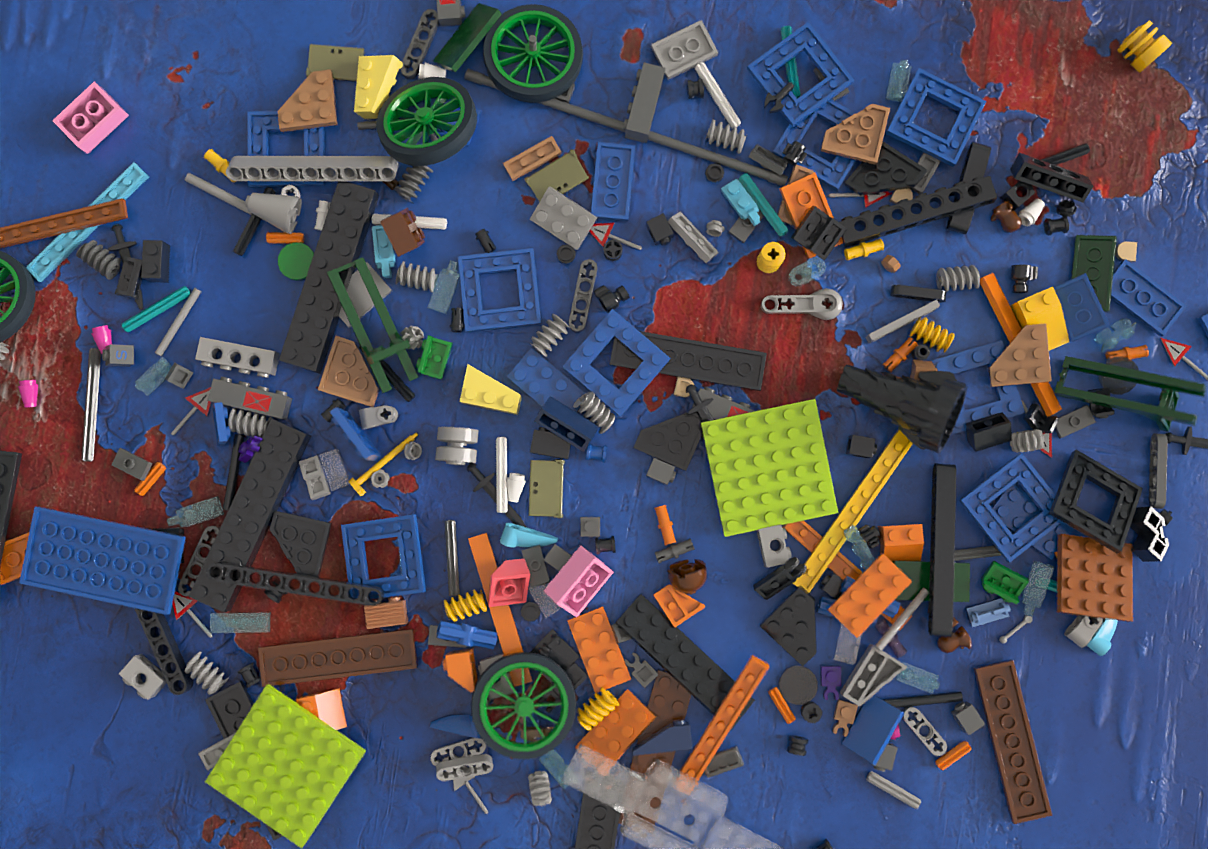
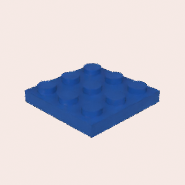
M338 407L330 411L333 415L332 421L338 428L341 427L345 431L343 436L349 443L352 442L357 447L355 452L361 459L364 458L365 460L377 462L382 458V455L348 411Z

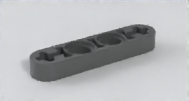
M428 9L422 14L402 61L401 72L406 79L417 77L420 64H423L440 24L438 13L433 9ZM432 16H434L435 21L431 20L429 24L427 18H431ZM427 32L429 37L426 40L419 39V34ZM416 48L422 50L419 57L412 56V51ZM412 64V68L414 71H409V73H407L406 68H410Z
M591 259L584 260L581 263L571 308L569 327L576 333L582 332L586 327L596 280L597 264ZM592 264L594 270L590 271L589 278H581L582 275L586 277V269L584 267ZM588 282L591 288L589 291L583 292L580 290V284ZM579 300L586 302L587 306L584 310L576 308V303ZM574 312L585 314V317L580 316V323H583V325L578 326V328H575V325L572 324V322L577 320V314L573 315Z
M1154 433L1150 440L1149 505L1152 508L1162 509L1166 504L1168 440L1166 434Z
M209 526L204 530L179 583L178 590L181 595L189 596L191 590L186 592L187 588L184 586L191 582V578L197 579L198 575L193 574L192 567L198 564L202 569L206 558L201 556L200 551L203 547L211 549L212 545L205 543V541H210L212 537L209 534L210 531L216 530L215 534L217 535L220 527ZM196 580L191 582V588H193Z

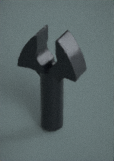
M788 82L776 95H771L768 92L764 109L770 102L776 101L775 106L769 113L781 111L784 108L781 100L794 88L793 83Z

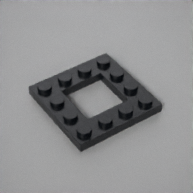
M1075 450L1071 453L1049 514L1118 554L1122 552L1143 488L1082 452ZM1085 479L1116 496L1107 523L1076 506Z

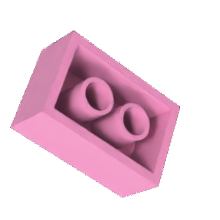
M93 82L52 121L78 148L88 154L129 115L103 88Z
M580 546L548 584L544 592L557 605L578 617L614 572L592 553Z

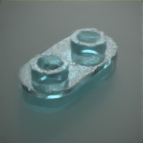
M812 258L793 268L789 274V280L794 286H803L820 277L826 270V264L820 258ZM812 266H817L818 271H813ZM796 274L801 275L802 279H801V280H797V279L795 278V275H796Z

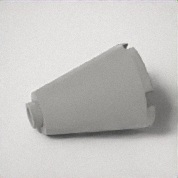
M252 193L251 196H247L245 206L252 214L285 233L292 234L297 225L296 217L297 215L300 216L302 200L297 196Z

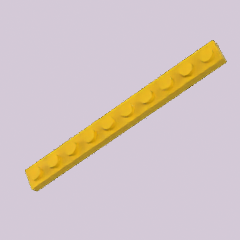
M899 429L804 563L807 566L806 572L797 578V581L792 583L797 588L801 585L810 593L913 443Z

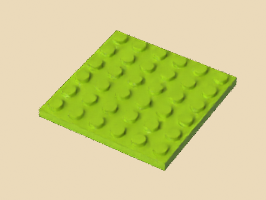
M816 399L701 422L724 537L838 513Z
M268 684L205 782L291 842L303 848L366 750Z

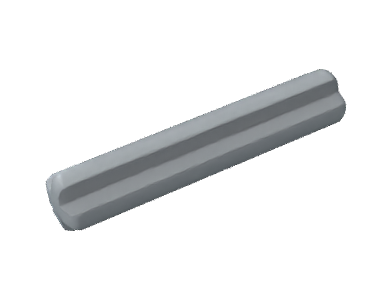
M873 771L868 773L866 778L868 782L914 809H917L921 804V800Z

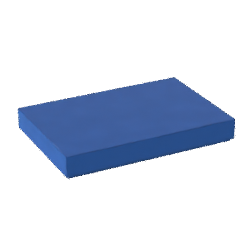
M1086 273L1053 287L1061 303L1066 328L1072 342L1110 326Z
M873 695L864 703L842 744L876 765L904 712Z

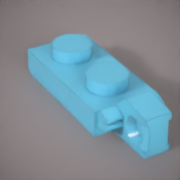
M738 179L721 188V192L741 219L745 220L748 218L753 226L760 223V216L757 213L759 209Z
M372 226L375 263L378 269H382L384 279L392 278L391 268L395 267L396 263L394 248L383 226Z

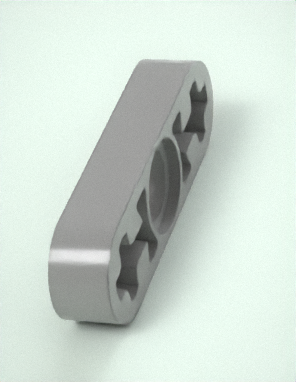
M913 706L905 707L902 711L904 712L902 719L932 754L936 756L943 755L947 750V744L917 708ZM909 711L915 712L914 717L919 721L917 724L912 719H907ZM923 725L929 727V733L926 736H921L919 733V729ZM931 738L940 743V750H933L935 746L930 741Z
M473 737L434 750L431 754V762L434 766H437L440 760H436L435 757L438 755V752L441 755L447 754V749H450L449 754L452 760L480 755L485 751L487 744L483 739ZM476 740L478 743H482L479 751L477 748L470 749L471 754H468V747L473 746ZM461 746L464 749V755L461 757L455 756L453 752L454 747ZM449 756L445 757L442 761L449 760Z
M481 754L442 761L436 766V776L441 781H449L487 774L493 769V760L490 755ZM464 765L469 766L468 769H465V770L460 769L461 766H464Z

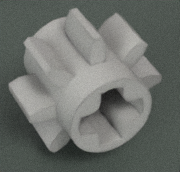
M416 326L405 327L401 332L403 335L401 338L403 340L408 339L411 347L407 349L414 350L416 347L420 348L424 338L423 331Z

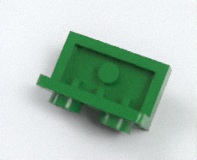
M428 335L427 339H424L421 350H424L422 358L419 357L417 360L416 368L418 373L442 380L453 343Z
M992 561L981 578L982 587L990 594L995 593L1001 596L1004 601L1012 602L1016 605L1019 603V595L1029 582L1028 578L995 561Z

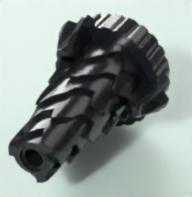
M846 365L843 368L837 392L852 397L859 403L874 409V413L891 419V423L898 425V429L918 448L940 453L956 425L965 401L968 386L957 381L953 373L946 371H920V380L918 381L905 375L899 377L888 372L879 373L868 368L863 370Z

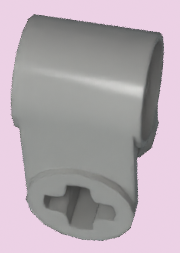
M392 406L370 407L359 410L362 429L393 423L398 418V412ZM387 411L391 412V415H389L388 418L384 417V414H386Z
M1078 615L1066 629L1065 636L1083 648L1090 642L1092 636L1101 626L1102 618L1090 617L1088 619L1089 617Z

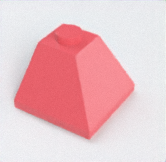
M525 559L505 560L491 575L488 607L526 603L530 572Z

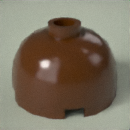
M694 559L695 563H688L689 560H682L671 564L670 570L668 569L667 572L672 586L685 594L696 593L706 582L707 569L704 561Z

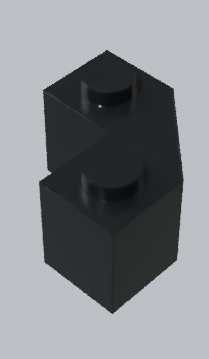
M1151 506L1137 507L1130 528L1138 534L1131 551L1143 562L1162 561L1169 547L1168 538L1164 537L1163 532L1165 520Z

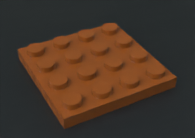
M1059 534L1057 612L1133 622L1132 544L1124 543L1122 552L1117 554L1091 538Z

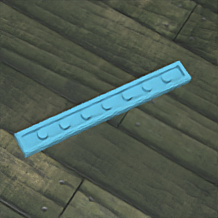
M132 163L89 206L121 198L126 200L149 176L136 163ZM99 225L58 235L26 269L37 281L42 282Z

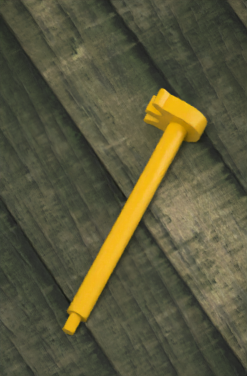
M414 433L412 436L407 437L357 480L352 477L348 481L360 496L364 495L366 491L361 487V484L399 454L406 444L414 441L418 434Z

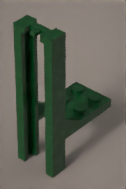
M359 258L337 269L328 271L327 276L381 392L385 393L392 390L379 361L393 354H397L409 381L418 378L406 351L411 345L408 339L403 340L397 332L364 258ZM350 267L358 269L390 338V347L384 349L381 346L373 349L339 276V272L345 271Z
M1065 356L1062 365L1063 371L1059 374L1060 380L1059 382L1057 381L1054 393L1059 397L1141 414L1156 421L1160 430L1169 432L1172 421L1195 426L1198 418L1196 414L1175 410L1179 399L1178 392L1204 397L1207 387L1204 383ZM1068 370L1160 388L1162 389L1159 397L1160 404L1158 407L1064 387V382Z

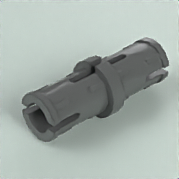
M689 538L675 545L674 543L670 544V547L654 553L660 564L674 557L675 559L679 558V555L695 549Z

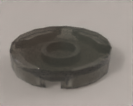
M1116 356L1105 362L1108 365L1139 371L1135 362L1124 356ZM1099 376L1100 385L1103 388L1108 387L1112 394H1124L1136 386V383Z
M793 665L786 668L778 681L781 695L789 703L795 705H803L810 702L818 690V681L815 674L810 669L801 665Z

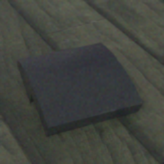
M812 206L791 238L822 260H825L847 228L816 206Z

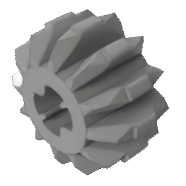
M1039 429L1012 433L1010 446L1012 451L1017 453L1035 451L1044 447L1045 440L1042 431Z
M536 771L529 774L532 804L534 806L549 804L552 799L548 773L546 771Z

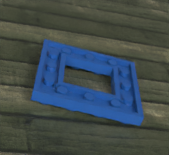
M809 22L747 66V70L765 93L768 94L769 92L771 95H776L786 85L776 70L803 50L823 74L825 79L798 99L790 91L781 100L784 108L780 112L792 127L854 82V79Z
M918 68L885 134L954 167L986 101ZM926 95L959 111L946 140L913 124Z
M831 99L794 127L789 123L772 153L784 159L785 154L782 152L787 143L791 145L794 141L800 143L816 115L836 126L855 113ZM805 149L804 152L807 155L802 164L798 162L797 165L813 170L819 181L838 191L855 159L836 155L833 162L830 163Z
M278 111L247 112L248 156H268V132H281L279 129ZM324 127L293 130L304 131V156H325ZM248 181L250 188L285 187L287 185L325 186V181Z
M533 248L458 256L466 332L542 324ZM516 270L520 306L483 310L479 274Z
M612 309L562 367L589 391L594 392L596 397L621 417L671 358ZM614 337L643 361L619 389L590 365Z
M1000 340L931 361L935 368H937V371L956 374L984 365H988L989 368L1005 348L1003 341ZM1017 386L995 387L999 401L964 410V407H962L951 434L965 431L966 423L1000 412H1003L1007 418L1025 413Z
M1019 453L959 500L1007 562L1014 560L1062 522L1049 514L1056 495L1023 453ZM1018 482L1039 508L1040 512L1015 532L1011 533L989 503Z
M416 514L341 525L348 582L380 587L384 592V597L426 592ZM398 536L403 575L369 580L364 541ZM351 588L350 595L353 598H358L359 590ZM371 591L369 597L370 599H377L379 594L376 591Z

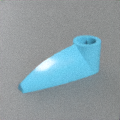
M513 523L505 524L500 539L501 544L512 548L516 546L535 547L538 545L542 547L558 541V538Z
M1102 619L1101 626L1086 646L1099 656L1105 655L1111 648L1110 641L1118 621Z

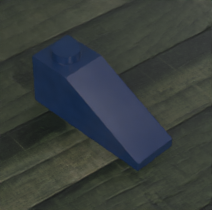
M684 719L674 720L672 724H668L633 747V756L692 749L689 722H685Z

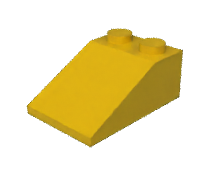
M1053 287L1010 305L1021 329L1026 325L1046 323L1049 351L1070 342L1061 303Z

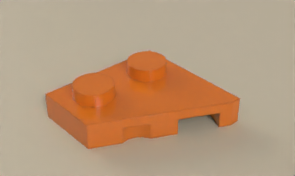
M670 584L653 594L674 628L705 608L704 604L676 590Z

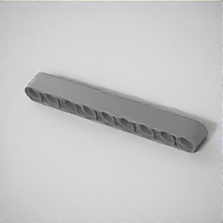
M234 156L231 158L226 169V175L233 181H392L396 176L398 161L391 156Z

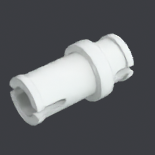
M319 201V207L316 208L317 219L314 229L322 231L330 202Z

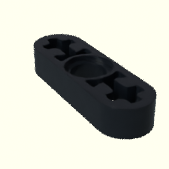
M892 285L890 296L929 302L935 300L946 302L947 292L938 289Z

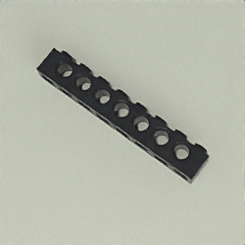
M978 176L972 179L971 182H958L951 188L946 189V187L935 190V193L928 195L927 193L917 195L915 199H903L893 206L883 205L876 211L871 212V210L860 213V216L857 217L847 216L839 222L847 228L841 236L844 248L992 204L997 199L991 177ZM969 190H974V191H976V192H977V196H975V197L970 196V195L968 194V191H969ZM956 196L959 201L951 202L949 197ZM937 202L940 207L932 208L930 203ZM917 207L921 210V213L914 214L911 212V209ZM894 213L901 214L902 218L900 220H895L892 217V215ZM875 219H881L883 221V224L878 226L875 225L873 221ZM858 224H861L865 227V229L863 231H857L854 227Z

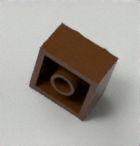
M408 207L380 221L398 257L418 248L425 242V235L422 229L418 228L415 223V214L412 210L409 211Z

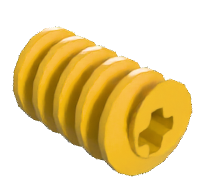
M770 242L763 247L757 257V266L762 272L773 273L778 270L785 259V249L777 242Z
M919 317L912 327L909 336L912 337L916 333L917 341L923 337L924 345L930 341L929 348L937 345L936 352L944 349L943 353H945L951 345L955 334L953 332L948 334L946 328L941 331L940 325L934 327L933 321L927 324L928 319L926 317L923 319Z
M481 589L480 594L473 590V596L466 592L465 599L458 595V601L451 597V604L444 600L446 614L449 620L452 619L453 622L458 621V616L462 620L465 619V613L468 617L472 616L473 611L476 615L479 614L480 608L483 612L487 611L486 600Z
M604 688L600 689L602 695L594 694L596 700L588 699L591 704L590 706L587 703H583L585 710L577 709L579 713L577 719L588 731L592 729V726H596L598 721H602L604 716H608L609 711H613L615 706H619V702L614 695Z

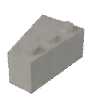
M869 644L839 693L860 707L876 694L880 688L893 680L901 671H904L907 666L884 651H878L874 645Z

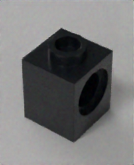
M1019 181L1000 198L1004 202L1009 201L1013 206L1012 210H1015L1036 192L1031 184ZM1016 190L1022 193V197L1016 194Z
M664 213L646 221V227L655 245L661 244L663 246L671 242L674 233Z
M858 435L849 436L846 455L869 459L876 454L877 444L875 443V438Z

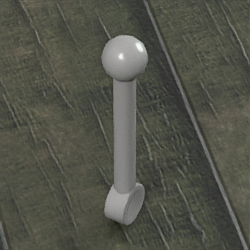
M1029 615L1024 616V620L1005 636H1001L999 641L1006 643L1007 639L1026 623H1031L1032 617Z

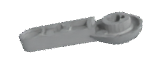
M825 288L810 295L766 296L761 302V309L766 314H811L823 320H830L840 314L843 302L838 292ZM825 299L828 300V303H831V306L828 307L829 309L822 305ZM772 300L775 303V308L772 310L766 309L765 301ZM778 300H781L780 304H784L787 302V300H790V303H792L794 306H791L790 309H788L787 306H781V310H778Z

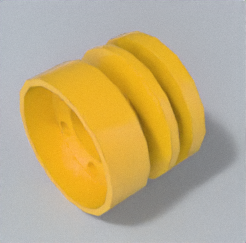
M1150 20L1138 26L1123 40L1117 50L1119 53L1126 48L1130 50L1124 56L1125 59L1133 54L1136 56L1130 65L1138 73L1143 71L1172 44L1164 34L1157 39L1153 38L1158 30L1157 27L1150 33L1146 31L1153 24Z

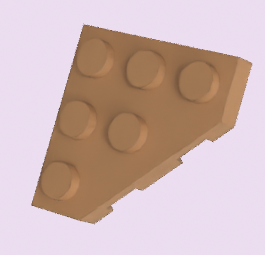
M332 70L312 72L278 110L279 129L281 132L338 125Z
M870 104L862 111L853 114L838 125L826 130L820 151L876 165L890 108Z
M1046 323L1026 325L1022 328L1019 334L989 367L990 387L1052 381Z
M335 336L318 390L374 407L379 388L356 343Z

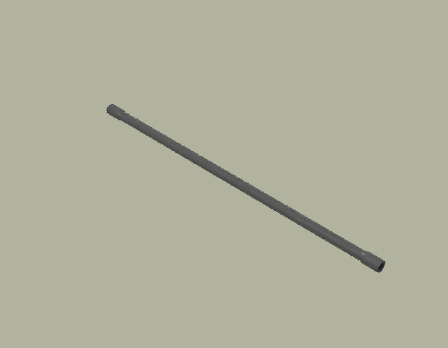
M467 69L465 80L499 90L489 76ZM557 99L539 102V104L626 133L623 130V121ZM652 131L649 133V141L765 179L780 186H785L788 176L779 175L774 171H768Z

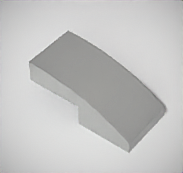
M316 455L299 461L310 498L315 500L330 495L329 485L319 457Z

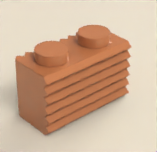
M400 597L388 598L389 602H380L375 606L365 605L366 628L407 624L406 600H400Z

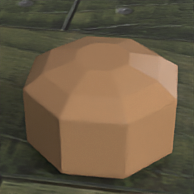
M887 255L881 261L883 267L891 273H895L901 267L899 261L891 255Z

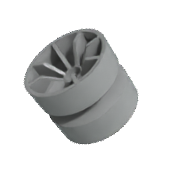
M438 427L437 440L446 442L447 446L436 447L435 460L446 461V464L452 465L476 463L477 450L463 446L478 443L479 430Z

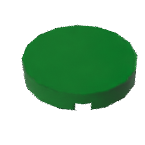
M303 243L286 245L278 256L280 271L291 280L301 281L306 279L314 252Z

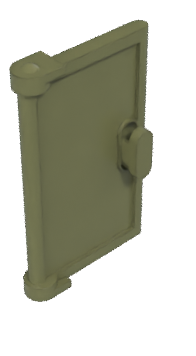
M310 44L306 77L314 71L332 70L333 79L357 81L359 56H364V48Z
M573 149L533 175L524 178L539 202L548 187H552L556 191L558 189V192L564 194L589 178Z
M530 460L529 516L563 518V472L565 460Z

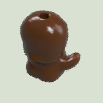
M1006 201L992 210L991 221H995L998 218L1003 230L1012 233L1021 227L1022 220L1012 210L1013 206L1010 202Z
M960 626L956 632H952L951 637L940 636L937 640V645L942 652L951 653L958 647L964 649V647L971 649L972 640L964 627Z

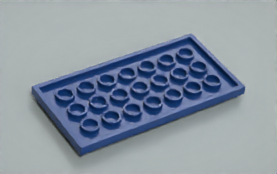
M37 506L34 508L19 583L168 615L171 613L186 537Z

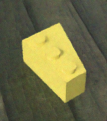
M394 55L359 56L354 112L363 119H377L381 107L390 97L389 93L392 85L396 83L395 77L397 72L403 65Z
M468 364L460 402L466 405L518 415L522 396Z

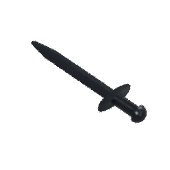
M114 224L111 230L114 231L118 244L109 247L108 250L119 251L123 263L124 256L131 257L128 248L137 245V242H125L122 232L123 226ZM140 288L135 302L139 309L143 310V297Z
M693 384L688 385L686 393H689L695 406L687 413L691 414L698 411L703 422L713 420L706 407L713 401V398L702 401L696 391L697 387Z
M1188 426L1186 428L1184 436L1172 435L1171 432L1166 433L1168 444L1171 442L1182 444L1183 455H1187L1190 446L1208 449V439L1192 437V427Z
M470 463L467 466V471L471 472L480 482L473 492L483 487L497 504L496 488L490 482L496 473L494 472L485 478L476 467L477 464ZM507 502L506 516L513 524L526 527L522 518Z

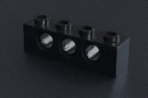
M1022 153L1018 154L1010 168L1013 177L1017 180L1084 203L1094 187L1085 175Z

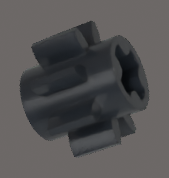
M794 141L792 145L787 143L782 152L785 154L784 160L791 165H796L798 162L802 164L807 155L804 152L806 147L797 141Z
M865 525L858 529L860 534L857 535V538L864 548L869 546L870 549H873L880 544L878 540L881 538V535L875 526L869 527V525Z

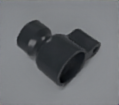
M1021 264L1012 265L1011 279L1015 282L1012 293H1028L1027 281L1038 279V267Z
M604 285L593 291L607 313L612 309L618 308L620 301H626L630 298L623 285L616 288L615 292L610 291Z

